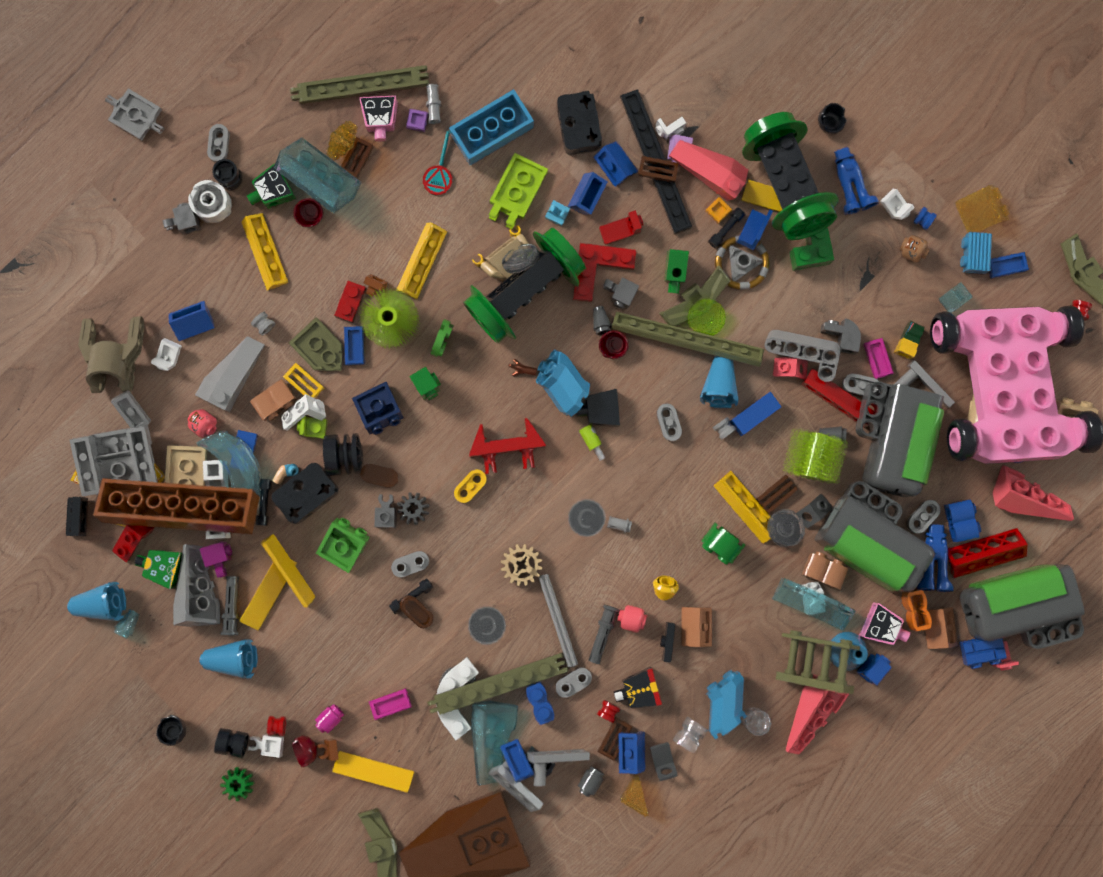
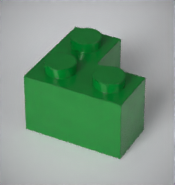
M826 228L820 233L806 238V246L795 247L789 252L793 271L830 265L834 261L829 229Z

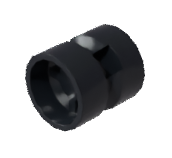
M221 159L214 164L212 170L213 177L224 189L234 190L241 185L242 173L233 161Z
M220 728L216 737L214 752L221 755L230 753L232 757L243 758L247 749L249 734L241 731L233 733L230 729Z

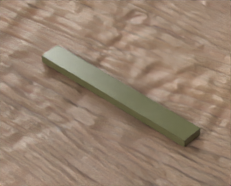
M616 312L611 327L613 330L758 367L761 365L764 353L762 348Z

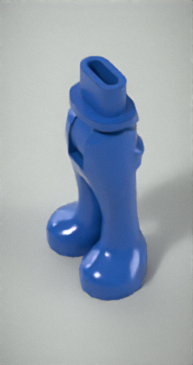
M849 147L835 151L837 174L846 199V204L843 207L845 215L857 213L860 209L864 211L879 204L876 196L868 194L860 167L854 158V154L850 153ZM852 182L856 187L860 204L857 202V199L854 195L851 185Z
M931 524L928 533H926L928 537H926L925 543L934 549L935 555L916 589L922 591L935 590L934 561L937 560L936 591L954 592L953 584L948 579V545L945 538L947 534L944 533V525Z

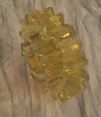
M345 121L344 124L342 123L341 126H338L332 132L326 153L330 158L335 161L336 159L339 160L340 156L346 155L352 149L356 138L357 125L351 121Z

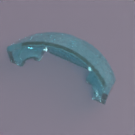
M222 430L196 442L197 446L211 452L222 463L229 476L232 488L253 489L260 497L259 479L262 478L260 466L251 448L241 438L234 437L228 434L227 431Z
M781 578L772 598L842 631L856 612V610L841 602L785 578Z

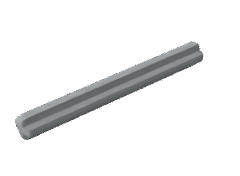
M549 575L539 576V581L568 667H574L578 665Z

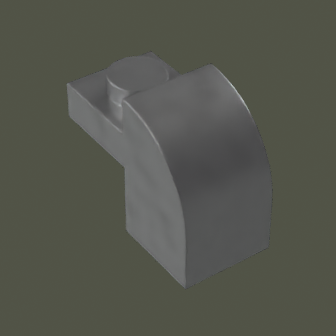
M845 318L841 325H839L837 321L828 320V322L821 325L820 333L839 336L837 343L841 347V352L853 355L859 352L861 333L853 321Z

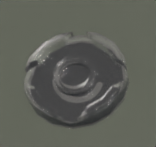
M523 244L518 246L519 249L516 251L514 249L510 250L502 259L504 270L507 273H519L531 267L539 258V251L533 244Z
M591 499L577 501L572 505L568 513L570 528L574 533L582 537L595 536L602 531L606 522L604 509L600 503Z
M778 510L771 515L768 521L767 530L769 537L780 547H793L800 543L805 535L804 522L793 510Z
M483 606L476 609L468 620L470 636L482 645H491L498 642L506 631L504 615L492 606Z

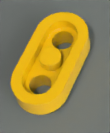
M478 469L471 471L455 488L454 496L456 500L461 503L471 501L487 482L485 473ZM475 476H479L481 478V481L479 483L474 482ZM462 490H466L468 492L466 497L461 496L460 493Z

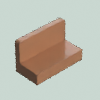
M682 607V646H712V607Z
M953 607L928 610L932 619L931 628L925 630L928 649L958 646Z

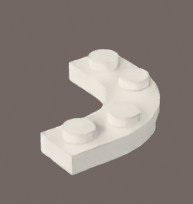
M468 657L458 663L444 676L438 687L437 694L463 686L479 673ZM459 709L439 715L442 723L455 740L472 728Z

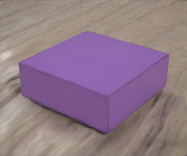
M410 109L406 128L425 132L428 112Z

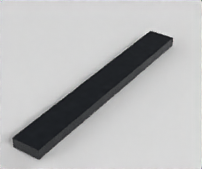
M638 89L620 95L643 156L666 160ZM646 163L648 166L669 169L667 166ZM649 171V172H651V173H656V174H661V175H666V176H672V175H669V174H664V173ZM652 179L673 233L677 234L692 228L676 184Z

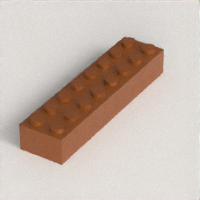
M102 478L93 516L102 523L253 534L260 497L253 489Z

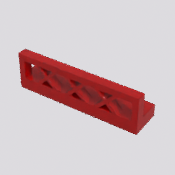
M812 368L801 385L857 423L862 402L832 381L824 382L819 379L818 372ZM868 407V412L873 415L875 411ZM865 423L863 428L869 426V424Z
M1018 528L948 548L951 574L953 578H957L1027 557L1028 544ZM1011 536H1016L1018 541L1010 542L1006 539ZM991 542L1000 544L999 547L995 548L988 545ZM975 547L982 549L979 553H974L970 550ZM960 553L963 554V557L954 559L952 554Z

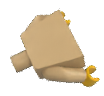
M518 225L516 226L517 233H513L510 229V236L512 238L485 259L481 254H477L481 261L477 263L472 260L475 266L481 267L490 277L501 281L511 276L513 273L507 272L505 269L507 262L518 253L531 250L530 244L524 235L521 234V228Z

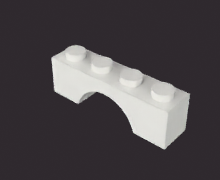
M203 461V478L206 486L229 487L228 461ZM206 531V539L231 538V534L228 532Z

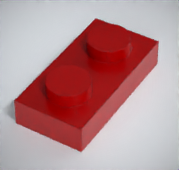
M347 280L334 316L353 323L366 287Z

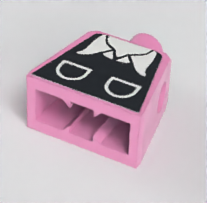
M396 96L360 97L367 131L374 132L375 141H386V132L394 131L398 105Z
M873 602L859 636L894 645L896 639L907 642L910 632L901 628L904 623L902 618L881 604Z

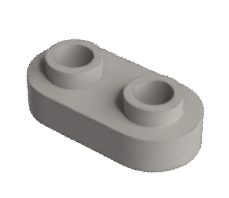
M222 124L212 126L209 131L207 154L215 163L221 159H226L228 156L230 134L228 129ZM219 133H223L221 138H217ZM221 151L220 156H215L216 152Z
M853 373L843 379L842 386L848 393L863 396L865 388L869 384L879 381L875 378ZM849 381L854 382V387L849 386ZM874 386L872 392L877 396L879 390Z
M662 404L657 410V418L662 435L667 441H676L682 434L676 409L671 404ZM663 411H668L669 417H664ZM674 429L675 434L669 435L668 430Z
M934 500L922 502L907 520L909 531L915 534L923 533L939 516V504ZM928 506L931 507V513L926 511ZM915 520L919 522L917 528L913 524Z
M422 551L411 553L394 560L391 570L397 577L411 575L426 569L429 565V557ZM421 557L423 560L420 565L416 563V558ZM399 564L404 565L403 571L398 570Z
M581 667L559 679L556 683L557 694L567 698L587 687L592 680L590 671ZM584 674L586 676L585 681H579V675ZM564 684L569 686L568 691L562 690Z

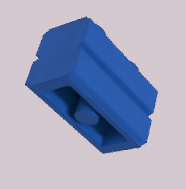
M971 639L959 642L963 663L966 666H970L971 669L980 668L982 663L989 662L990 665L1000 664L1002 659H1007L1003 639L989 642Z

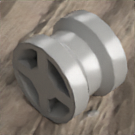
M262 312L252 320L251 325L257 328L259 334L263 336L275 326V322L270 320L265 312Z
M728 417L713 427V430L719 433L721 440L737 429L730 424Z

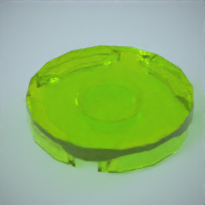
M705 298L698 300L689 309L688 325L695 332L713 336L720 332L725 324V310L720 303L713 299Z

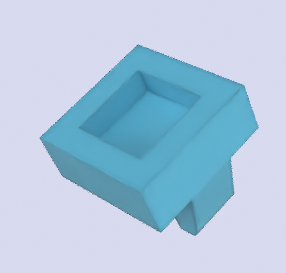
M553 200L545 219L562 227L570 208Z

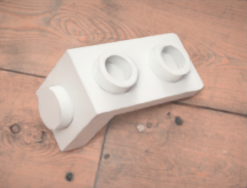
M304 395L281 415L283 429L288 431L306 415L322 421L326 417L324 403L319 399Z

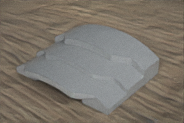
M148 425L69 440L82 497L94 494L98 496L102 478L158 482Z

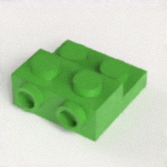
M336 518L331 523L316 554L349 573L359 555L363 552L370 537L367 536V532L364 529L352 527L349 520Z

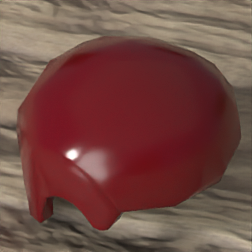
M305 198L295 205L293 217L302 227L311 228L322 220L323 208L320 202L314 198Z
M608 331L599 340V350L605 358L619 359L626 354L629 348L627 337L620 331Z
M304 735L295 738L292 747L299 765L303 768L312 764L317 758L318 751L315 742L310 737Z

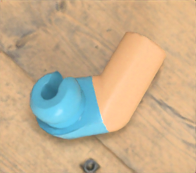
M295 464L280 466L272 481L281 485L285 477L295 476L299 473L298 466Z

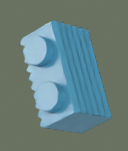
M969 232L962 238L961 248L964 249V255L961 257L960 266L963 267V273L987 274L990 272L991 233Z

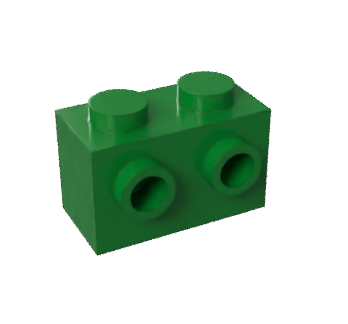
M427 367L409 376L423 400L428 399L430 401L438 396V392H440L438 386L441 383L434 372L430 374Z

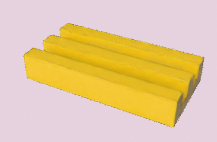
M297 363L283 376L303 395L309 394L289 377L291 374L313 393L311 395L313 398L318 397L319 393L325 389ZM297 368L304 376H306L312 383H314L318 387V389L315 390L314 388H312L297 373H295L294 370Z

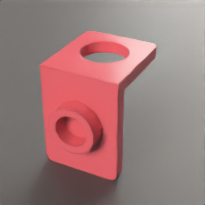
M793 357L775 358L773 376L796 377L804 380L807 376L808 361ZM801 364H802V366H803L802 374L800 373V365H801Z
M1003 641L1007 659H1002V663L992 666L1000 668V670L1012 669V666L1019 665V661L1011 660L1008 643Z

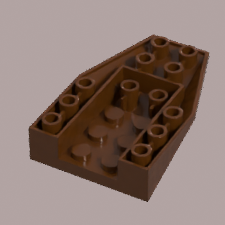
M501 788L446 811L399 852L408 877H503L530 867L529 857L517 834Z

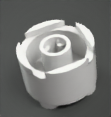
M204 180L194 185L191 194H189L188 201L192 211L206 223H217L231 214L232 201L230 195L220 184L211 180Z

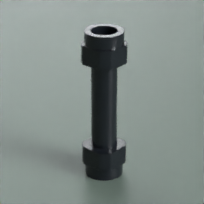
M737 207L732 212L731 218L717 234H713L708 243L717 249L723 242L724 236L736 222H740L746 215L745 212Z
M260 479L259 488L261 489L259 515H256V525H268L269 516L266 515L269 489H272V480Z
M428 579L419 582V587L406 596L411 595L416 598L423 592L427 594L434 587ZM403 598L399 601L395 599L389 604L394 614L401 612L400 601Z

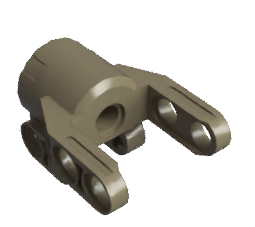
M136 316L130 320L127 344H119L107 340L95 343L97 331L95 330L94 320L92 318L83 319L78 346L88 365L86 382L90 386L91 393H101L104 390L107 374L119 379L118 387H120L122 392L127 390L132 392L136 371L135 361L142 350L144 335L143 317Z

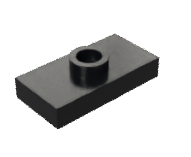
M666 622L665 636H661L660 647H663L662 661L672 662L675 623Z

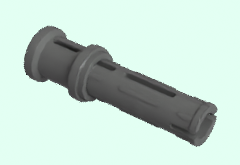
M226 576L225 613L222 615L223 631L221 635H238L237 619H239V614H237L239 577Z
M606 604L603 606L605 609L602 618L598 621V633L588 661L599 665L610 631L615 627L616 615L620 612V609Z

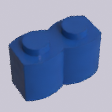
M971 500L944 505L949 532L953 542L979 538L981 526L978 521L976 522L975 514L977 510Z
M878 653L876 655L870 654L856 672L867 682L877 686L891 670L892 667L889 665L891 661L883 655L880 656Z
M539 681L527 685V698L534 706L533 712L537 722L542 725L554 720V710L551 703L547 700V692L543 683Z

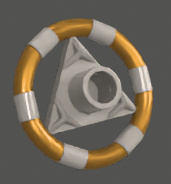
M739 236L729 238L719 247L715 255V269L718 265L722 268V258L729 247L732 280L728 286L739 290L756 287L765 279L769 271L770 261L767 250L762 243L758 242L755 248L762 256V259L732 246L737 244ZM763 262L759 275L750 282H735Z

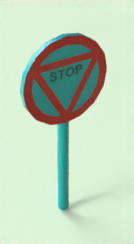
M449 131L446 132L439 165L428 168L423 176L425 189L433 195L445 194L452 186V175L447 168L443 167L450 135Z

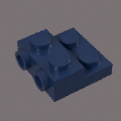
M387 382L352 398L369 435H378L383 432V428L389 425L396 426L404 418Z

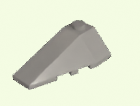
M247 336L203 379L195 395L230 412L265 345Z
M183 545L173 605V625L194 627L220 624V603L213 591L215 586L208 574L209 567H205L200 548H203V546Z

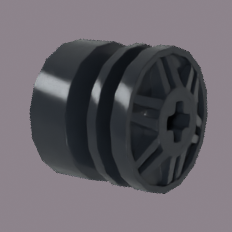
M358 433L352 434L351 442L349 435L345 434L343 443L340 442L338 435L324 436L323 460L327 476L340 475L342 466H345L348 475L352 473V466L355 474L361 473L363 448Z

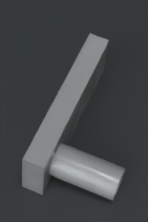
M916 361L909 363L907 367L910 370L894 383V385L909 386L918 378L932 393L944 396L943 405L946 408L951 407L955 403Z
M584 749L527 752L528 761L534 763V786L546 785V763L590 760V752Z
M506 760L502 765L493 767L488 773L530 812L540 810L544 804L521 782L515 783Z

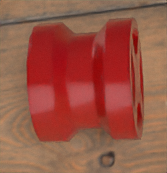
M1074 300L1072 306L1077 307L1081 311L1084 321H1087L1089 319L1088 311L1092 308V304L1082 300Z
M603 700V706L601 710H598L597 715L614 723L615 715L621 709Z
M269 716L267 735L278 734L279 736H284L286 732V717L275 718L274 716Z

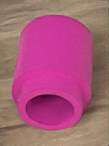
M335 704L331 707L328 706L315 719L317 722L315 726L322 733L325 731L329 733L342 721L344 713Z

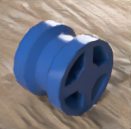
M923 207L913 223L920 224L924 230H927L937 214L930 213L926 207Z

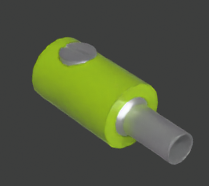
M590 424L579 430L589 451L594 450L599 461L604 459L605 456L600 449L602 443L596 434L595 428Z

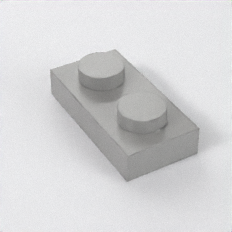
M129 390L111 400V403L130 428L145 426L151 422V419Z

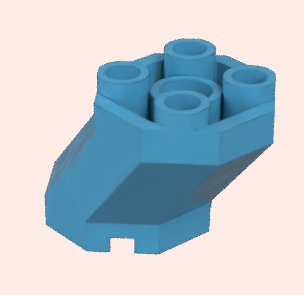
M554 349L546 361L543 360L539 364L538 370L540 372L536 383L544 388L561 413L572 417L582 408L584 404L581 402L582 398L588 397L590 383L582 378L567 355Z
M730 670L726 672L720 682L717 683L715 681L707 687L708 692L706 695L710 699L709 732L714 739L719 738L717 736L718 733H721L723 736L742 722L739 719L740 717L744 719L747 717L742 710L744 678L738 671Z

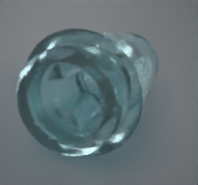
M129 609L114 626V633L128 639L133 634L140 614Z

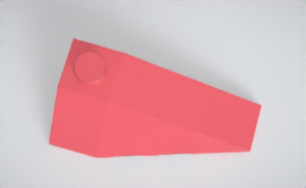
M682 140L678 141L669 157L726 201L736 199L746 183L748 169L734 158Z
M1005 465L1001 467L993 490L994 503L999 509H1004L1011 513L1067 521L1074 519L1071 505L1052 493L1046 494L1036 482L1031 484L1025 480V475Z
M813 674V678L818 679V675ZM805 686L802 690L786 751L799 755L814 739V732L828 723L826 719L832 712L836 714L849 694Z

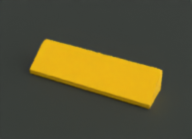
M752 180L746 182L741 201L777 212L783 210L772 186Z
M263 213L245 216L242 220V225L266 289L271 290L289 283Z
M426 223L397 287L398 292L418 299L447 234L446 230L434 223Z
M729 471L714 484V488L760 542H767L771 539L768 531V523L771 517L735 474Z
M271 534L262 540L261 544L303 607L306 608L315 599V595L276 536Z
M274 562L240 619L241 623L256 630L260 629L287 582Z
M338 752L339 760L335 761L332 772L403 792L409 791L414 771L350 753Z

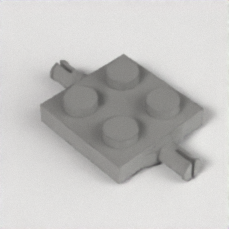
M129 88L119 100L111 95H108V98L105 99V102L114 106L113 112L108 119L109 122L142 141L151 129L159 134L164 131V127L156 123V118L162 109Z

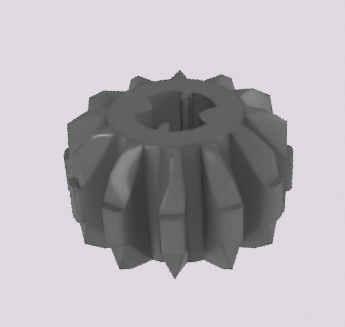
M409 492V499L405 496L401 497L405 501L404 504L401 502L397 503L398 506L403 507V509L397 510V513H404L400 517L401 520L408 517L407 524H410L413 518L414 524L418 525L417 518L419 517L424 522L425 518L422 514L429 515V512L425 511L424 508H428L430 505L422 504L426 501V497L419 500L420 493H416L413 499V494ZM413 503H415V506L418 505L415 514H412V511L409 512V508H411Z

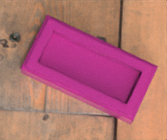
M883 338L864 343L863 346L873 377L879 379L894 374Z
M406 688L369 701L375 720L412 707Z

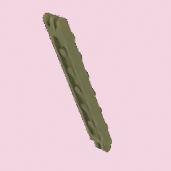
M417 66L298 83L297 87L290 89L291 94H298L292 95L291 100L305 104L425 87L430 84L429 80L422 79H427L429 76L428 73L420 72H426L428 69L427 66Z
M563 652L434 695V700L427 703L428 706L436 704L437 707L430 709V713L439 712V715L568 672V667L562 669L559 667L566 664V661H557L558 658L564 656Z

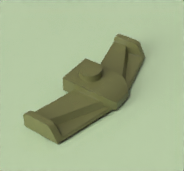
M1078 233L1061 243L1071 274L1070 277L1076 285H1079L1103 306V280L1098 277L1103 274V270L1094 257L1086 259Z
M718 265L701 288L697 283H694L680 294L685 300L684 302L659 314L668 325L678 326L694 317L703 315L710 309V306L731 280Z
M378 808L358 813L372 839L365 842L369 862L377 861V877H397L398 847L396 839L392 836Z

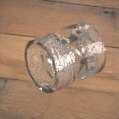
M751 707L744 712L747 717L745 719L742 717V724L750 733L761 736L770 730L771 719L765 711L757 707Z
M687 716L682 724L683 729L678 730L673 740L694 754L700 745L699 740H703L709 730Z

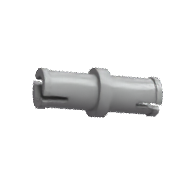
M429 84L426 87L428 97L426 107L429 111V123L439 124L441 122L439 108L441 107V101L439 100L438 85Z

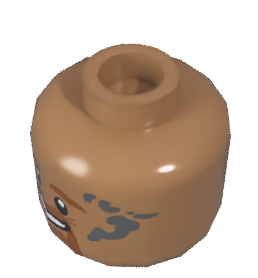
M911 235L909 238L905 237L900 247L902 257L915 263L920 262L921 259H926L930 249L927 248L928 242L925 239L915 235Z

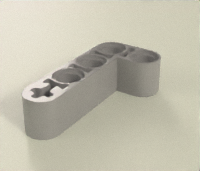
M781 330L770 331L765 341V348L768 352L820 363L818 370L819 379L824 382H830L834 379L841 353V347L838 343ZM794 343L797 347H792L789 344ZM813 347L817 351H811L808 348ZM832 351L835 355H830L827 352ZM828 368L831 372H826L824 369Z

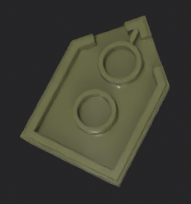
M317 317L289 342L315 371H342L343 344Z

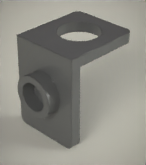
M819 494L811 503L798 511L796 516L806 528H809L825 517L833 507L822 494ZM804 512L811 514L812 521H807L804 518Z
M666 742L650 747L659 781L677 777L678 773L673 762L669 743ZM665 769L672 770L671 773L666 775L661 773Z

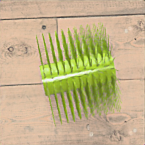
M380 290V296L376 291L379 300L376 296L375 298L382 308L377 309L365 301L369 306L362 308L365 310L363 315L370 321V324L366 320L363 321L369 327V332L372 336L374 335L382 341V345L389 343L390 346V342H392L394 347L400 346L399 342L403 345L400 337L404 342L405 340L399 331L401 329L406 335H408L406 333L408 332L414 336L410 331L416 332L409 326L415 327L416 325L419 327L417 324H420L418 321L420 319L416 313L417 310L413 308V311L408 305L409 302L406 304V301H401L403 299L398 296L399 293L397 291L395 293L388 290L391 303H389L387 293L385 295ZM393 316V319L387 322V318ZM407 316H410L412 318L414 324L408 320L409 318Z
M798 430L794 433V435H793L792 438L790 439L791 441H792V439L795 437V435L798 433ZM801 430L798 437L795 438V441L789 447L791 449L795 442H797V445L794 446V449L784 461L786 463L791 454L794 453L783 471L790 465V470L794 475H800L808 480H823V482L826 480V483L828 481L831 483L830 478L833 479V475L835 476L842 466L840 464L839 468L834 471V467L836 468L843 458L841 456L838 463H835L846 447L844 446L837 455L839 448H841L845 441L838 447L837 443L839 444L841 439L836 441L834 436H828L829 434L825 435L816 431L808 433V431L802 432ZM836 476V478L832 480V484L835 483V480L838 478V476Z

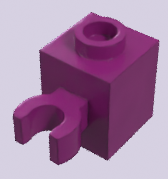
M219 542L200 548L205 567L214 566L217 578L227 576L223 563L232 560L231 555H233L231 546L227 545L226 542Z

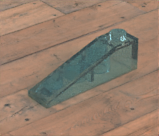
M495 701L472 704L471 726L478 786L496 783V780L488 773L493 767L503 763V754L500 746L510 742L508 741L512 730H515L518 713L517 705Z

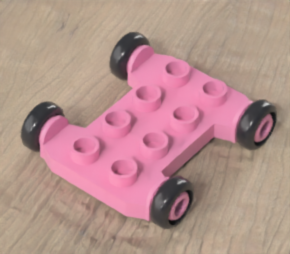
M1072 305L1063 306L1054 313L1041 307L967 310L957 317L948 311L935 314L930 325L932 346L939 354H948L954 351L968 356L978 422L974 424L965 418L955 419L950 423L947 430V446L953 459L956 461L975 459L984 464L1051 460L1062 458L1075 450H1079L1082 453H1095L1101 448L1103 444V423L1098 414L1093 411L1079 412L1074 418L1058 414L1047 354L1048 347L1056 346L1057 344L1065 348L1075 347L1081 342L1085 324L1083 315L1077 307Z

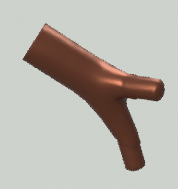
M513 359L515 365L511 363L508 365L517 370L512 373L513 377L522 373L536 375L537 368L522 365L516 359Z

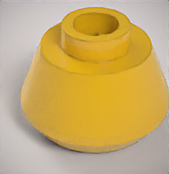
M659 576L653 581L655 595L660 600L666 601L673 598L679 590V584L670 576Z

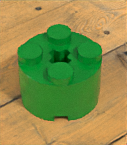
M714 522L701 540L703 542L702 547L711 554L713 551L717 553L718 559L724 564L728 565L729 562L733 564L746 544L743 542L741 545L738 544L740 541L737 537L722 526L719 529L716 528L718 524Z

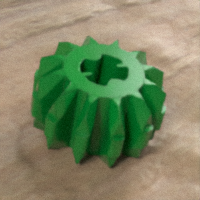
M236 767L234 771L229 769L227 771L228 775L222 776L225 782L221 783L220 787L226 788L222 794L229 793L228 800L235 797L236 802H238L241 797L246 799L248 797L247 793L253 792L250 786L254 785L255 781H249L253 775L249 774L246 776V768L241 773L239 767ZM235 781L241 783V786L239 788L237 785H234Z

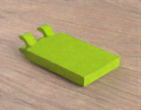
M514 153L489 201L493 205L489 213V219L496 222L499 213L502 212L509 216L506 221V227L513 230L518 217L524 219L548 173V169Z

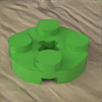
M443 319L430 355L442 357L447 344L444 338L449 339L454 326L450 324L451 321Z

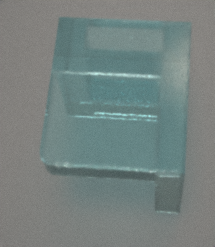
M960 282L941 296L939 301L948 312L952 313L973 296Z

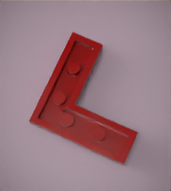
M580 243L579 256L583 260L586 270L578 275L579 286H575L573 300L592 302L596 265L634 270L636 250Z

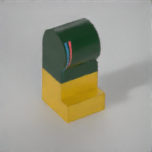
M909 321L894 353L909 360L915 357L916 349L925 327Z

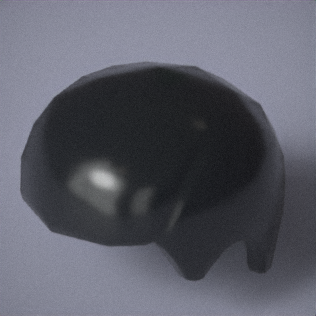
M830 103L825 106L818 116L820 129L827 134H837L842 131L847 122L844 115L845 108L838 103Z
M170 715L161 719L157 727L156 736L164 745L174 746L183 740L187 727L181 718Z

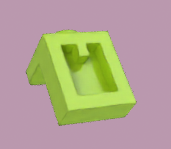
M304 416L298 421L297 431L300 432L299 435L321 439L326 435L327 419L321 421Z

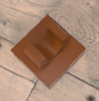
M372 274L366 276L363 282L369 286L366 294L372 297L377 294L376 291L378 292L379 289L382 291L388 284L387 281Z
M325 739V744L319 743L316 745L317 748L325 749L324 754L318 755L319 759L339 760L336 739Z

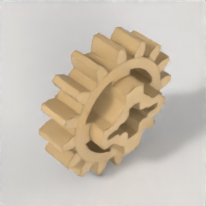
M517 544L516 550L509 548L510 554L504 553L503 555L506 557V560L501 561L502 564H505L501 571L507 572L504 577L510 576V583L516 580L517 586L521 582H524L526 586L528 584L527 580L535 582L533 576L539 577L540 575L537 573V570L542 569L541 566H538L542 559L536 558L539 553L533 554V547L527 550L526 544L523 545V548H520ZM517 552H525L523 557L516 558L513 556ZM531 556L534 559L535 568H532L529 564ZM525 557H527V559L525 560V565L527 566V568H522L521 570H519L518 573H516L518 570V565L516 564L517 561L521 562L525 559ZM509 561L514 565L515 570L513 573L509 570ZM527 572L530 574L526 578H518L520 573Z

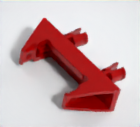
M525 418L526 432H524L527 434V437L494 440L486 443L485 440L487 438L484 436L483 424H480L469 457L481 456L484 459L485 474H489L490 464L493 473H497L496 454L517 451L522 453L523 469H527L528 459L531 468H536L533 451L539 448H546V444L527 418Z

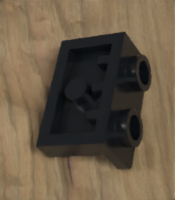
M68 498L66 536H86L88 498Z

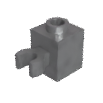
M181 203L177 205V208L172 209L175 218L163 220L164 228L167 231L178 227V231L184 235L201 230L198 216L192 211L188 203Z
M622 277L619 285L606 279L603 288L614 293L611 299L614 302V306L620 309H628L639 285Z
M379 494L378 500L381 508H375L374 527L396 528L397 509L390 508L394 497L390 494L389 501L384 502L383 495Z

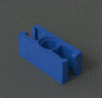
M769 392L733 418L730 423L737 428L736 431L742 436L782 406L773 394Z

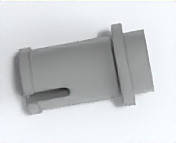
M610 516L607 528L624 531V534L626 532L630 533L632 521H629L628 518L624 520Z

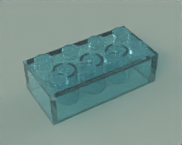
M302 137L282 149L274 165V169L282 176H285L332 213L337 212L351 202L362 183Z

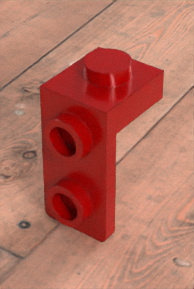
M636 210L628 212L626 218L600 226L599 231L604 244L607 245L639 234L642 229L641 226L644 224L641 215H637Z
M126 525L112 552L123 561L128 562L140 541L151 534L155 527Z

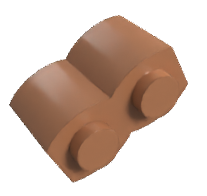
M281 379L254 397L250 402L262 420H269L270 422L279 416L278 412L282 409L286 411L292 407L297 398L285 381Z
M817 551L815 554L811 553L802 575L840 590L849 568L845 567V563L840 560L834 559L830 561L826 559L827 555Z

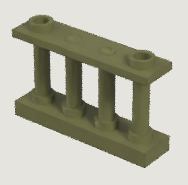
M790 630V634L782 633V637L791 638L787 669H785V672H777L776 680L839 693L854 694L855 686L847 685L845 679L849 650H860V646L852 645L853 641L841 639L840 642L806 637L802 636L800 631ZM799 640L808 641L804 671L801 672V675H797L795 670ZM816 643L824 644L820 676L818 675V679L813 678V674H811ZM832 646L841 647L838 677L835 679V682L830 681V677H828Z

